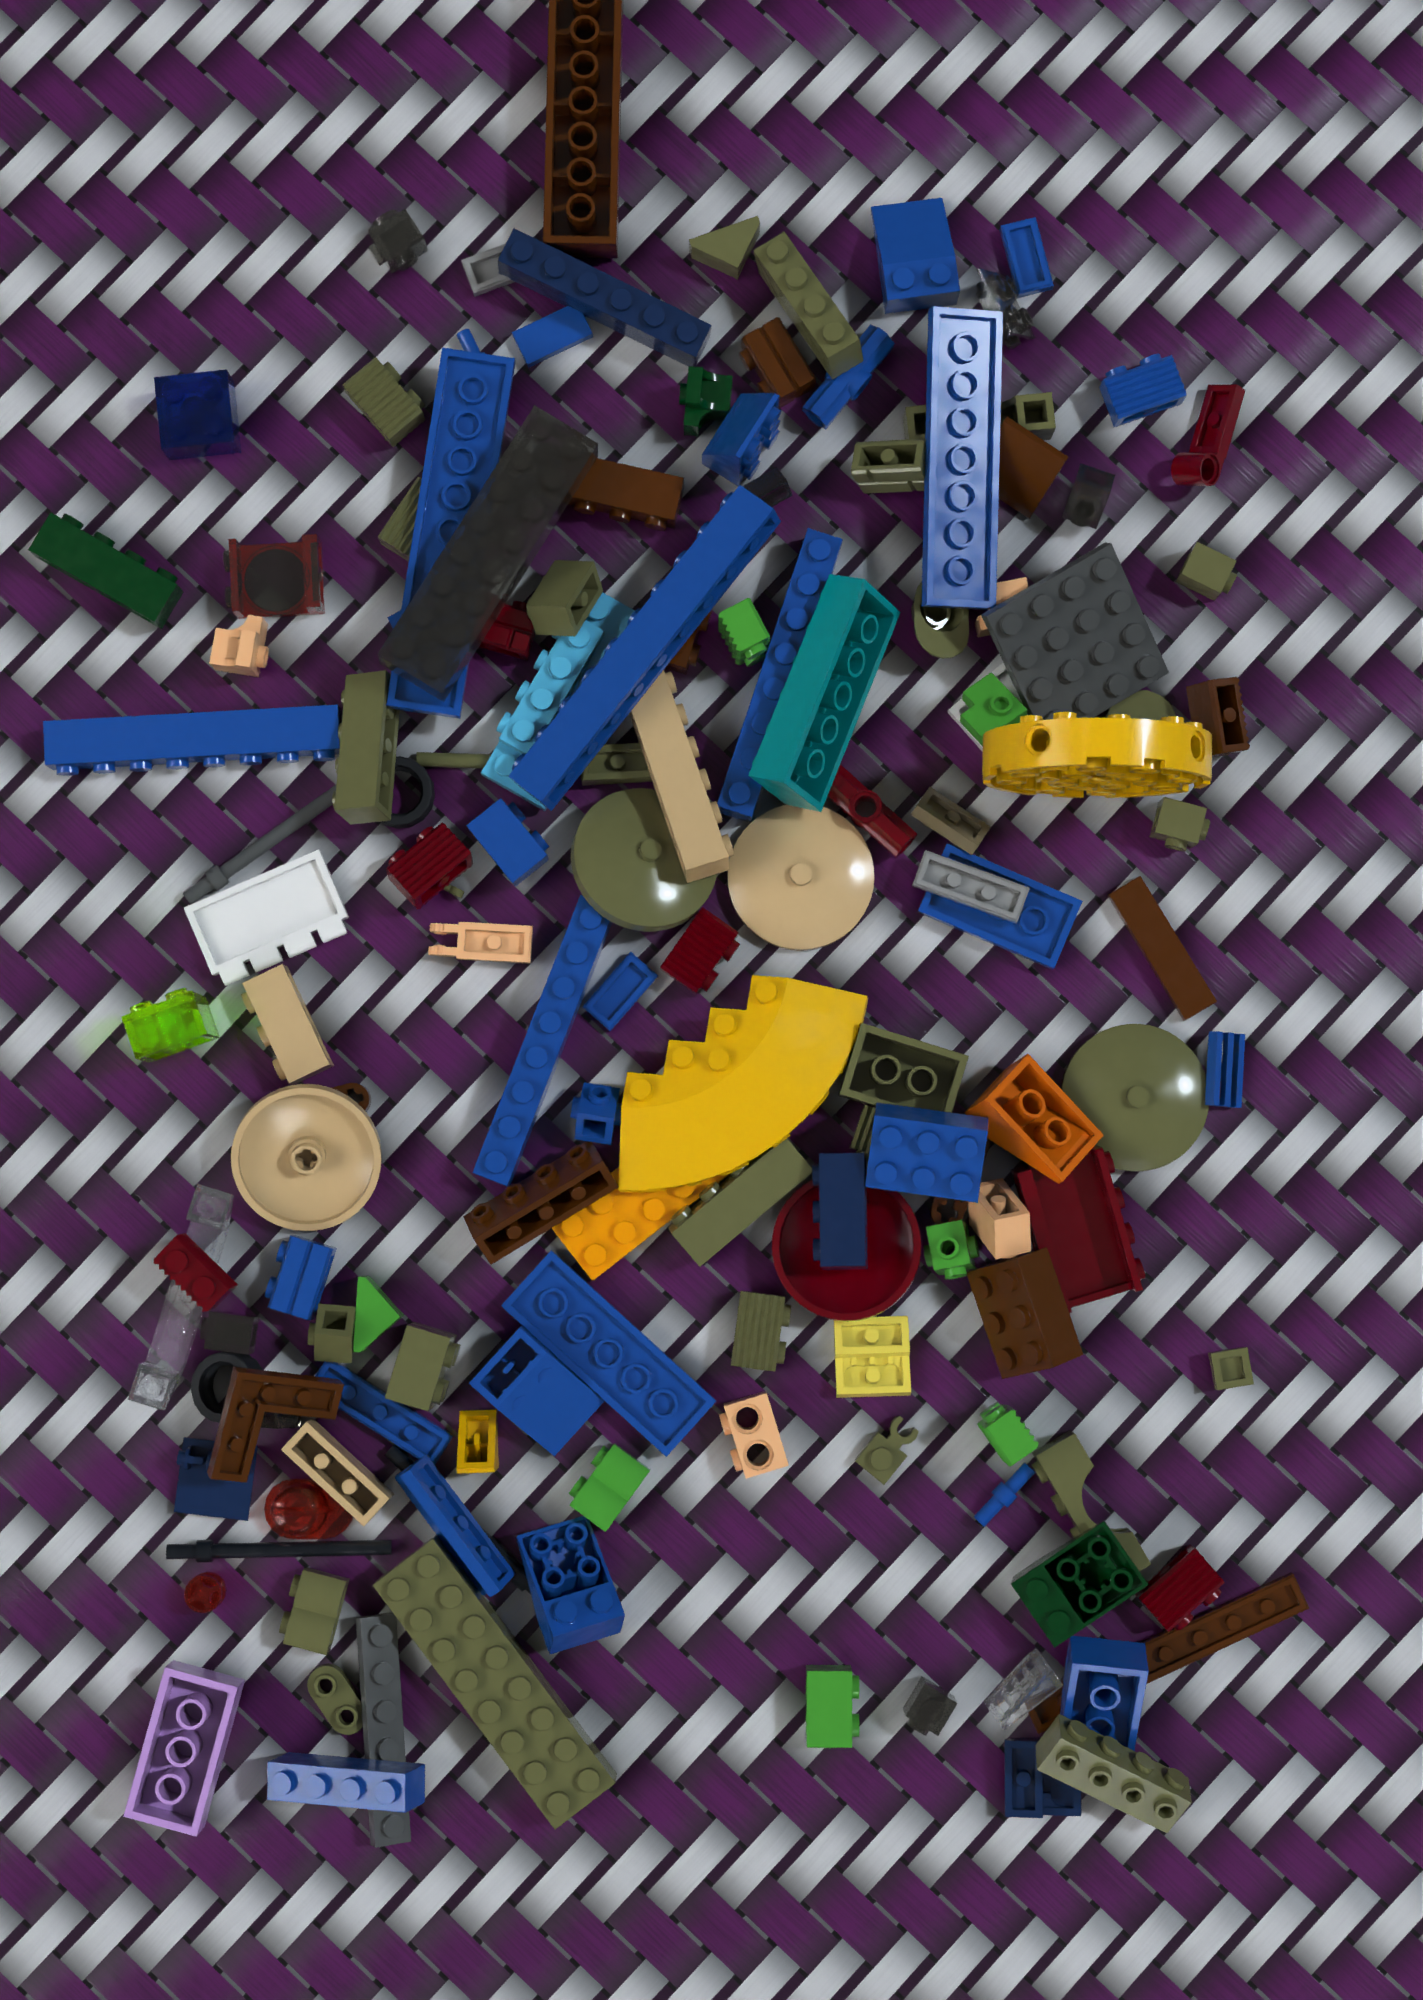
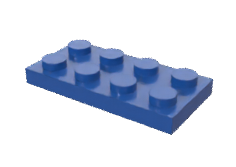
M947 843L941 856L1030 888L1019 920L1015 924L927 891L917 912L1053 970L1083 901L981 857L970 855L966 851Z

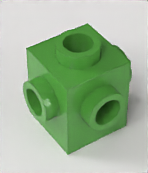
M963 1220L926 1227L929 1244L924 1245L923 1249L928 1267L933 1266L934 1271L939 1276L945 1275V1279L967 1276L966 1270L976 1269L974 1258L980 1257L977 1239L975 1235H969L968 1225ZM955 1248L954 1252L948 1255L949 1251Z

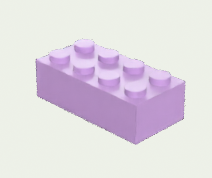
M175 1660L164 1668L123 1817L198 1836L206 1824L245 1679Z

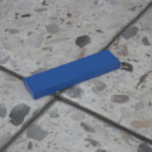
M324 1361L316 1374V1377L340 1379L344 1387L338 1407L340 1410L418 1459L427 1454L433 1464L436 1465L454 1436L409 1406L385 1399V1391L341 1363Z

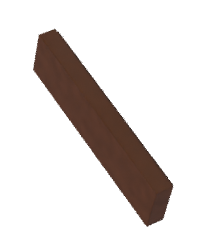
M1141 876L1107 895L1183 1021L1217 1002Z

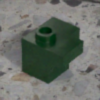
M689 366L687 383H681L679 405H685L684 435L699 436L701 428L706 423L715 420L723 421L731 406L732 375L715 374L706 371L703 367Z

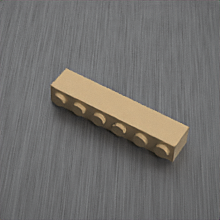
M663 670L629 715L686 882L689 883L728 871L729 857L734 855V851L728 834L721 836L718 823L722 822V816L716 801H709L706 791L711 790V785L705 768L699 770L695 758L700 757L694 736L687 737L684 726L688 725V719L682 703L676 705L672 695L677 693L674 677L671 671L665 673Z

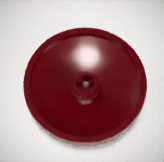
M810 1180L796 1190L782 1207L772 1235L774 1266L781 1283L793 1299L802 1307L818 1316L847 1322L877 1316L895 1305L912 1285L920 1265L922 1251L921 1234L916 1217L903 1196L897 1191L867 1187L868 1269L823 1270L820 1267V1261H814L813 1238H820V1223H813V1201H819V1186H813V1181Z

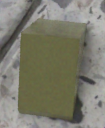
M758 216L689 239L691 258L738 280L760 235Z

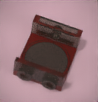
M317 534L302 535V542L240 545L237 539H229V550L223 552L224 569L226 573L230 572L231 586L225 587V601L227 609L232 608V612L238 619H246L248 615L281 617L325 614L322 542Z

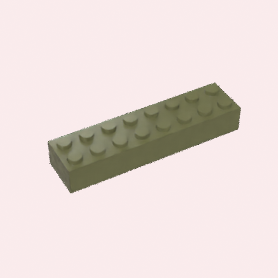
M437 1535L429 1539L373 1584V1587L555 1830L616 1783L617 1773Z

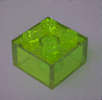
M182 988L167 993L165 995L166 1001L152 1004L151 1001H145L131 1006V1013L121 1018L135 1058L152 1063L220 1038L206 996L193 991H187V988Z

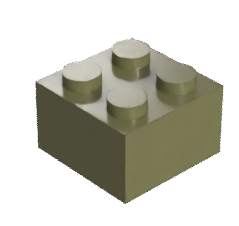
M417 1322L408 1324L385 1399L429 1411L436 1404L440 1405L441 1402H444L450 1383L449 1380L444 1379L447 1368L451 1369L455 1365L461 1346L455 1343L457 1334Z

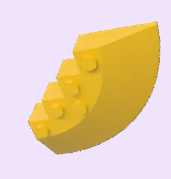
M752 975L746 1010L710 1007L705 1042L669 1040L663 1075L627 1072L621 1105L618 1190L620 1192L666 1191V1188L683 1185L690 1187L702 1184L701 1181L720 1174L725 1176L748 1165V1161L758 1157L769 1148L777 1147L791 1136L790 1132L803 1122L809 1114L812 1115L829 1095L830 1087L839 1074L843 1073L847 1065L846 1060L856 1041L860 1025L864 1022L868 996L792 978Z

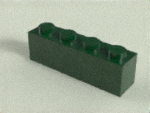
M50 512L28 550L39 560L162 629L184 593L176 584L178 578L161 567H158L155 572L144 566L147 560L129 549L126 550L125 554L114 549L115 542L100 532L96 531L93 536L81 530L84 524L72 516L64 513L63 517L60 518Z

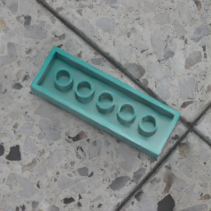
M829 574L824 589L820 593L812 619L807 626L799 651L793 660V666L785 686L780 693L779 701L766 727V733L758 753L752 762V768L748 776L786 805L818 812L822 811L901 613L865 579Z

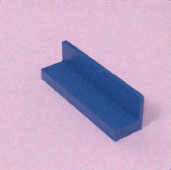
M427 1454L395 1476V1480L482 1595L488 1594L489 1597H492L500 1592L516 1573Z

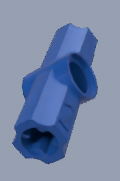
M870 324L859 338L863 362L833 380L826 373L823 383L814 391L809 400L805 402L802 411L818 427L826 430L848 402L858 398L872 379V373L894 348L895 343L881 328Z

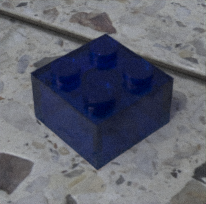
M227 369L154 377L161 450L169 461L241 453L235 384Z

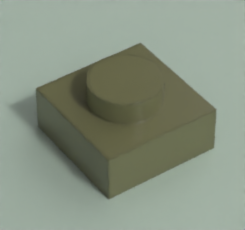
M1248 1347L1208 1353L1215 1390L1254 1384Z

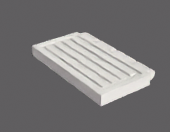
M319 849L184 907L211 974L213 976L220 974L225 986L250 976L245 964L248 961L251 962L256 973L283 962L279 950L283 946L289 958L317 947L313 936L315 932L319 933L323 943L347 934L343 920L349 918Z

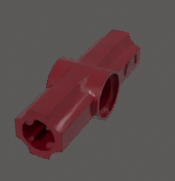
M840 764L827 797L850 816L856 826L863 828L889 853L897 858L911 845L918 834L881 801L877 793L868 790ZM862 802H871L876 806V811L869 817H861L856 813L857 806Z

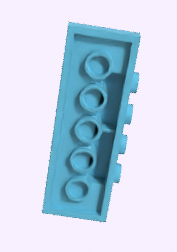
M602 592L575 637L552 635L556 642L550 652L543 649L533 667L538 672L532 683L525 680L516 694L515 700L520 702L513 714L506 712L498 724L496 731L501 733L499 743L481 771L483 777L546 811L547 808L508 777L512 772V766L520 755L527 753L533 746L539 730L543 726L550 724L556 717L562 701L569 695H573L579 688L585 672L592 666H596L602 659L609 642L615 637H619L628 626V620L635 610Z

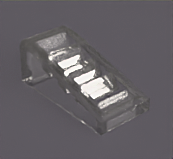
M1035 1648L984 1701V1704L1000 1727L1006 1730L1064 1685L1038 1649ZM1030 1683V1686L1025 1690L1023 1687ZM1018 1692L1020 1697L1014 1701L1011 1696ZM1004 1701L1010 1707L1005 1713L999 1706Z

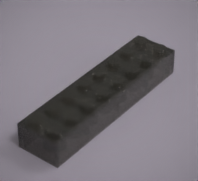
M534 405L377 655L381 665L442 702L446 700L598 457L597 442Z

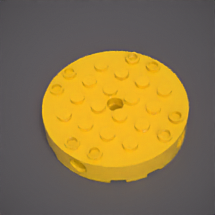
M1056 712L1053 713V719L1043 720V717L1038 715L1020 716V723L1000 726L983 734V784L1005 792L1025 795H1037V793L1052 794V797L1084 798V791H1086V795L1105 796V798L1147 797L1189 792V784L1194 783V788L1201 789L1210 785V781H1212V734L1203 729L1202 723L1184 722V718L1178 716L1162 717L1161 720L1131 718L1127 714H1111L1107 718H1077V713Z

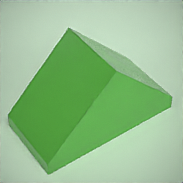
M370 1276L358 1277L353 1352L365 1351L404 1316Z

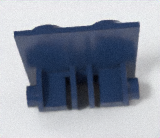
M184 1437L182 1450H179L177 1456V1465H180L174 1512L248 1521L258 1446L255 1448L247 1483L210 1479L207 1474L215 1441Z

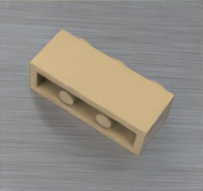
M281 964L242 983L246 992L241 994V997L249 1013L256 1012L261 1026L257 1027L258 1034L265 1047L271 1045L277 1059L273 1060L272 1063L281 1081L287 1079L289 1084L295 1085L334 1066L287 966Z
M313 1418L306 1421L281 1449L363 1527L394 1495L385 1484Z

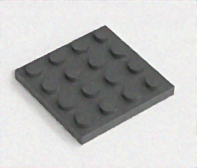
M1105 542L981 614L1023 705L1027 708V714L1042 716L1043 720L1053 719V713L1074 712L1077 713V718H1094L1169 673L1112 543Z

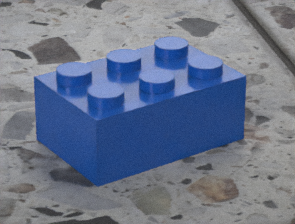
M876 1102L865 1187L978 1203L988 1135V1118Z

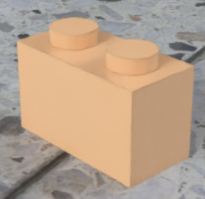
M1003 1178L981 1182L978 1203L968 1201L969 1225L995 1259H1011L1019 1254L1031 1252L1030 1212Z

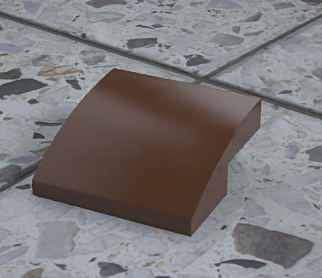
M1006 417L1000 426L999 499L1030 519L1047 490L1056 479L1068 456L1009 417Z

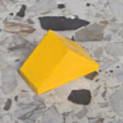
M497 1409L459 1411L457 1474L495 1472L499 1468Z

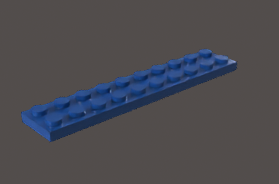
M442 347L386 706L392 709L461 719L515 369V358Z

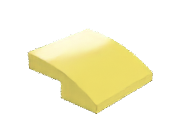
M908 1316L871 1317L848 1322L834 1320L836 1398L911 1396Z

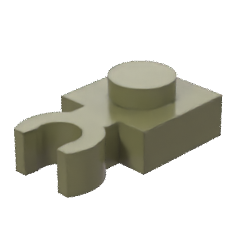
M900 1415L891 1421L889 1427L890 1434L887 1437H884L877 1431L855 1459L856 1463L883 1485H885L907 1457L900 1450V1447L903 1444L913 1442L919 1432L916 1428H913L906 1436L898 1434V1425L903 1421Z

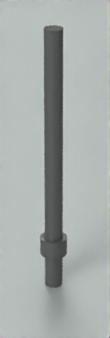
M336 785L222 866L215 865L205 872V878L183 893L188 902L193 904L213 889L220 890L230 883L228 880L230 877L332 806V795L336 790Z

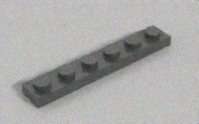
M389 1612L356 1617L365 1759L406 1762L396 1616ZM368 1809L371 1846L378 1848L411 1842L409 1811L402 1813Z

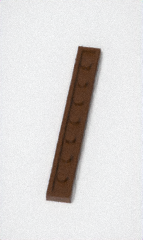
M1290 1572L1195 1616L1188 1625L1179 1631H1176L1175 1628L1169 1632L1165 1630L1139 1642L1145 1643L1149 1669L1147 1684L1309 1609L1294 1574ZM1064 1678L1021 1697L1038 1734L1046 1731L1058 1714H1060Z

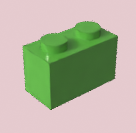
M806 1665L807 1748H852V1737H859V1714H852V1699H859V1675H852L851 1665Z

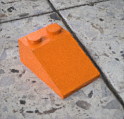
M1029 1054L1008 1066L965 1112L966 1115L987 1117V1137L989 1140L1058 1184L1065 1180L1104 1136Z

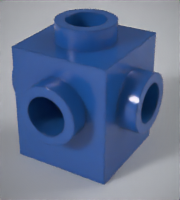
M583 1083L581 1097L574 1096L570 1118L576 1119L574 1139L611 1145L615 1125H621L622 1104L619 1103L620 1088Z

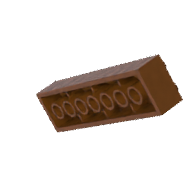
M549 0L543 243L574 258H618L624 0Z

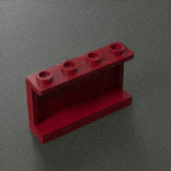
M1095 1145L1060 1184L1028 1164L1011 1169L1019 1200L1030 1212V1234L1033 1249L1037 1250L1047 1247L1069 1313H1072V1307L1128 1290H1133L1134 1292L1143 1290L1141 1280L1145 1279V1272L1139 1257L1134 1258L1131 1244L1135 1243V1237L1130 1223H1124L1120 1209L1125 1208V1201L1120 1188L1113 1185L1111 1173L1115 1172V1166L1109 1151L1104 1152L1102 1147Z

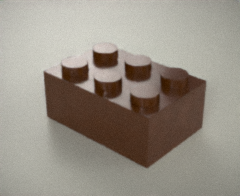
M1047 1247L1019 1254L1011 1259H1000L967 1272V1277L1002 1379L1054 1368L1083 1355Z

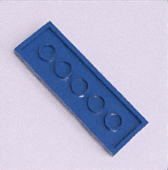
M552 1250L501 1305L666 1457L717 1401Z

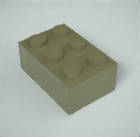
M861 1023L838 1096L872 1107H876L877 1102L952 1113L969 1056Z

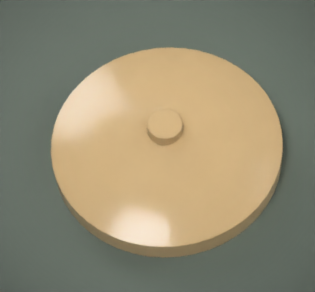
M790 805L776 807L752 821L741 833L733 847L734 855L730 856L727 874L728 890L732 905L745 926L757 937L771 945L796 951L813 950L828 946L848 934L858 924L869 905L874 888V866L870 850L855 826L831 809L823 807L822 811L818 812Z
M316 1084L286 1086L270 1092L258 1100L242 1118L231 1148L233 1177L246 1203L267 1221L283 1228L297 1231L327 1229L341 1224L355 1215L367 1203L374 1192L382 1162L379 1135L374 1123L365 1110L346 1094L330 1087Z

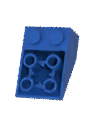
M776 393L740 394L702 453V464L737 486L741 484L744 478L750 480L760 465L761 461L758 458L762 449L766 448L769 450L780 433L777 430L781 422L778 420L781 414L779 409L780 396Z
M523 1326L519 1327L469 1382L497 1410L553 1456L563 1448L604 1402L595 1391Z
M581 1516L517 1535L516 1539L537 1621L549 1654L621 1632L625 1613L590 1521L586 1517Z

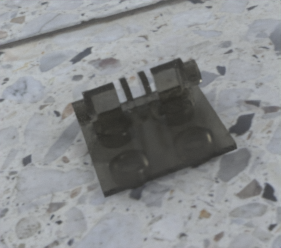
M981 268L977 269L982 281L976 285L978 290L976 296L983 309L1003 312L1002 346L1006 345L1008 350H1011L1021 344L1020 337L1031 340L1035 339L1036 337L1031 330L1034 326L1033 320L1024 307L1020 308L1015 298L1018 292L1013 281L1007 275L1004 276L1003 274Z

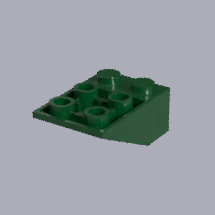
M1105 1520L1044 1555L1013 1576L1011 1582L1012 1587L1054 1648L1149 1585Z

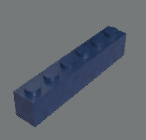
M513 228L498 258L499 274L505 275L511 280L564 306L572 307L582 312L584 316L688 367H696L710 338L712 325Z

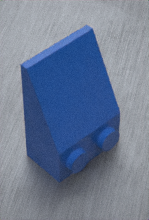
M943 198L872 206L871 216L885 314L928 309L932 306L957 305L960 286L956 257Z
M1071 1636L1069 1638L1064 1669L1060 1714L1071 1720H1078L1086 1725L1087 1728L1103 1736L1113 1737L1121 1745L1135 1750L1149 1673L1145 1643Z

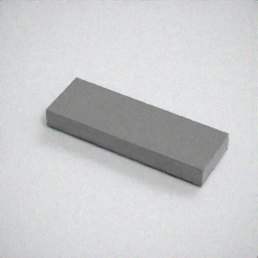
M927 850L924 851L912 884L916 888L1015 924L1019 920L1030 889L1024 885Z

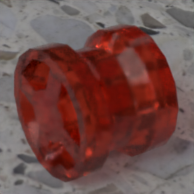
M214 1572L200 1573L190 1580L185 1587V1602L195 1612H211L226 1597L225 1581Z

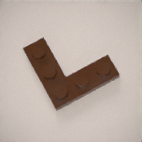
M233 1367L207 1471L210 1479L247 1483L264 1412L335 1420L344 1387L342 1381L333 1378Z

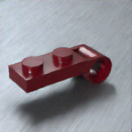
M1238 384L1208 385L1189 452L1178 453L1172 461L1171 475L1177 485L1213 486L1218 481L1246 391Z

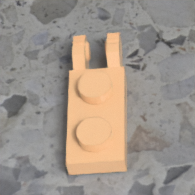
M459 922L458 924L430 923V932L437 935L458 934L457 947H446L445 945L429 946L428 955L456 957L458 960L531 964L533 926Z

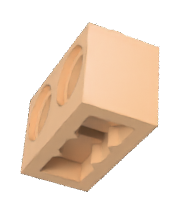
M766 1391L724 1403L725 1413L719 1414L725 1436L732 1434L736 1449L730 1450L736 1472L743 1470L747 1479L789 1466ZM745 1407L754 1409L758 1414L757 1422L748 1428L740 1426L736 1420L738 1411ZM753 1444H763L769 1450V1455L764 1462L753 1463L747 1457V1451Z

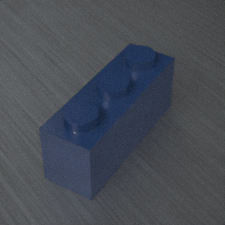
M864 1153L819 1154V1163H813L812 1165L813 1186H819V1201H813V1223H820V1238H813L814 1261H820V1267L823 1270L868 1269L867 1187H865L866 1156Z

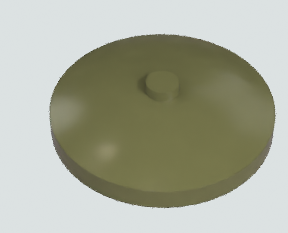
M632 788L621 790L599 800L583 817L572 841V872L583 897L601 916L627 929L654 932L676 927L698 912L708 899L715 885L717 874L689 883L686 882L656 791L653 789Z
M1119 1025L1106 1029L1088 1039L1070 1059L1063 1074L1060 1087L1102 1132L1104 1136L1096 1145L1102 1147L1104 1152H1110L1115 1169L1121 1171L1139 1172L1153 1170L1178 1159L1199 1137L1206 1122L1209 1106L1205 1105L1206 1075L1196 1055L1178 1037L1151 1025Z

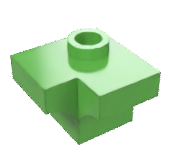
M992 672L963 692L962 700L969 709L960 715V723L982 746L983 734L1000 726L1020 723V716L1027 715V708Z

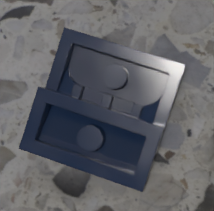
M1041 1737L1005 1739V1817L1081 1816L1082 1792L1037 1770L1035 1745Z

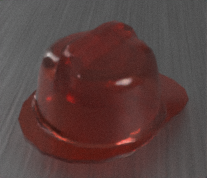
M291 1479L280 1482L272 1488L266 1497L264 1507L266 1521L271 1529L281 1537L289 1539H327L336 1537L346 1530L353 1518L313 1479Z

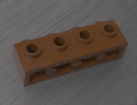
M586 1141L581 1145L572 1147L567 1154L552 1163L541 1166L534 1174L519 1183L508 1186L501 1194L488 1202L477 1205L463 1217L474 1241L492 1265L619 1186L593 1142Z

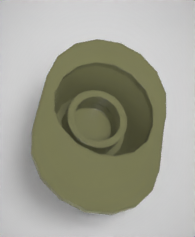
M921 581L916 589L911 608L916 638L922 648L932 656L941 659L953 658L962 653L968 643L969 609L921 607Z

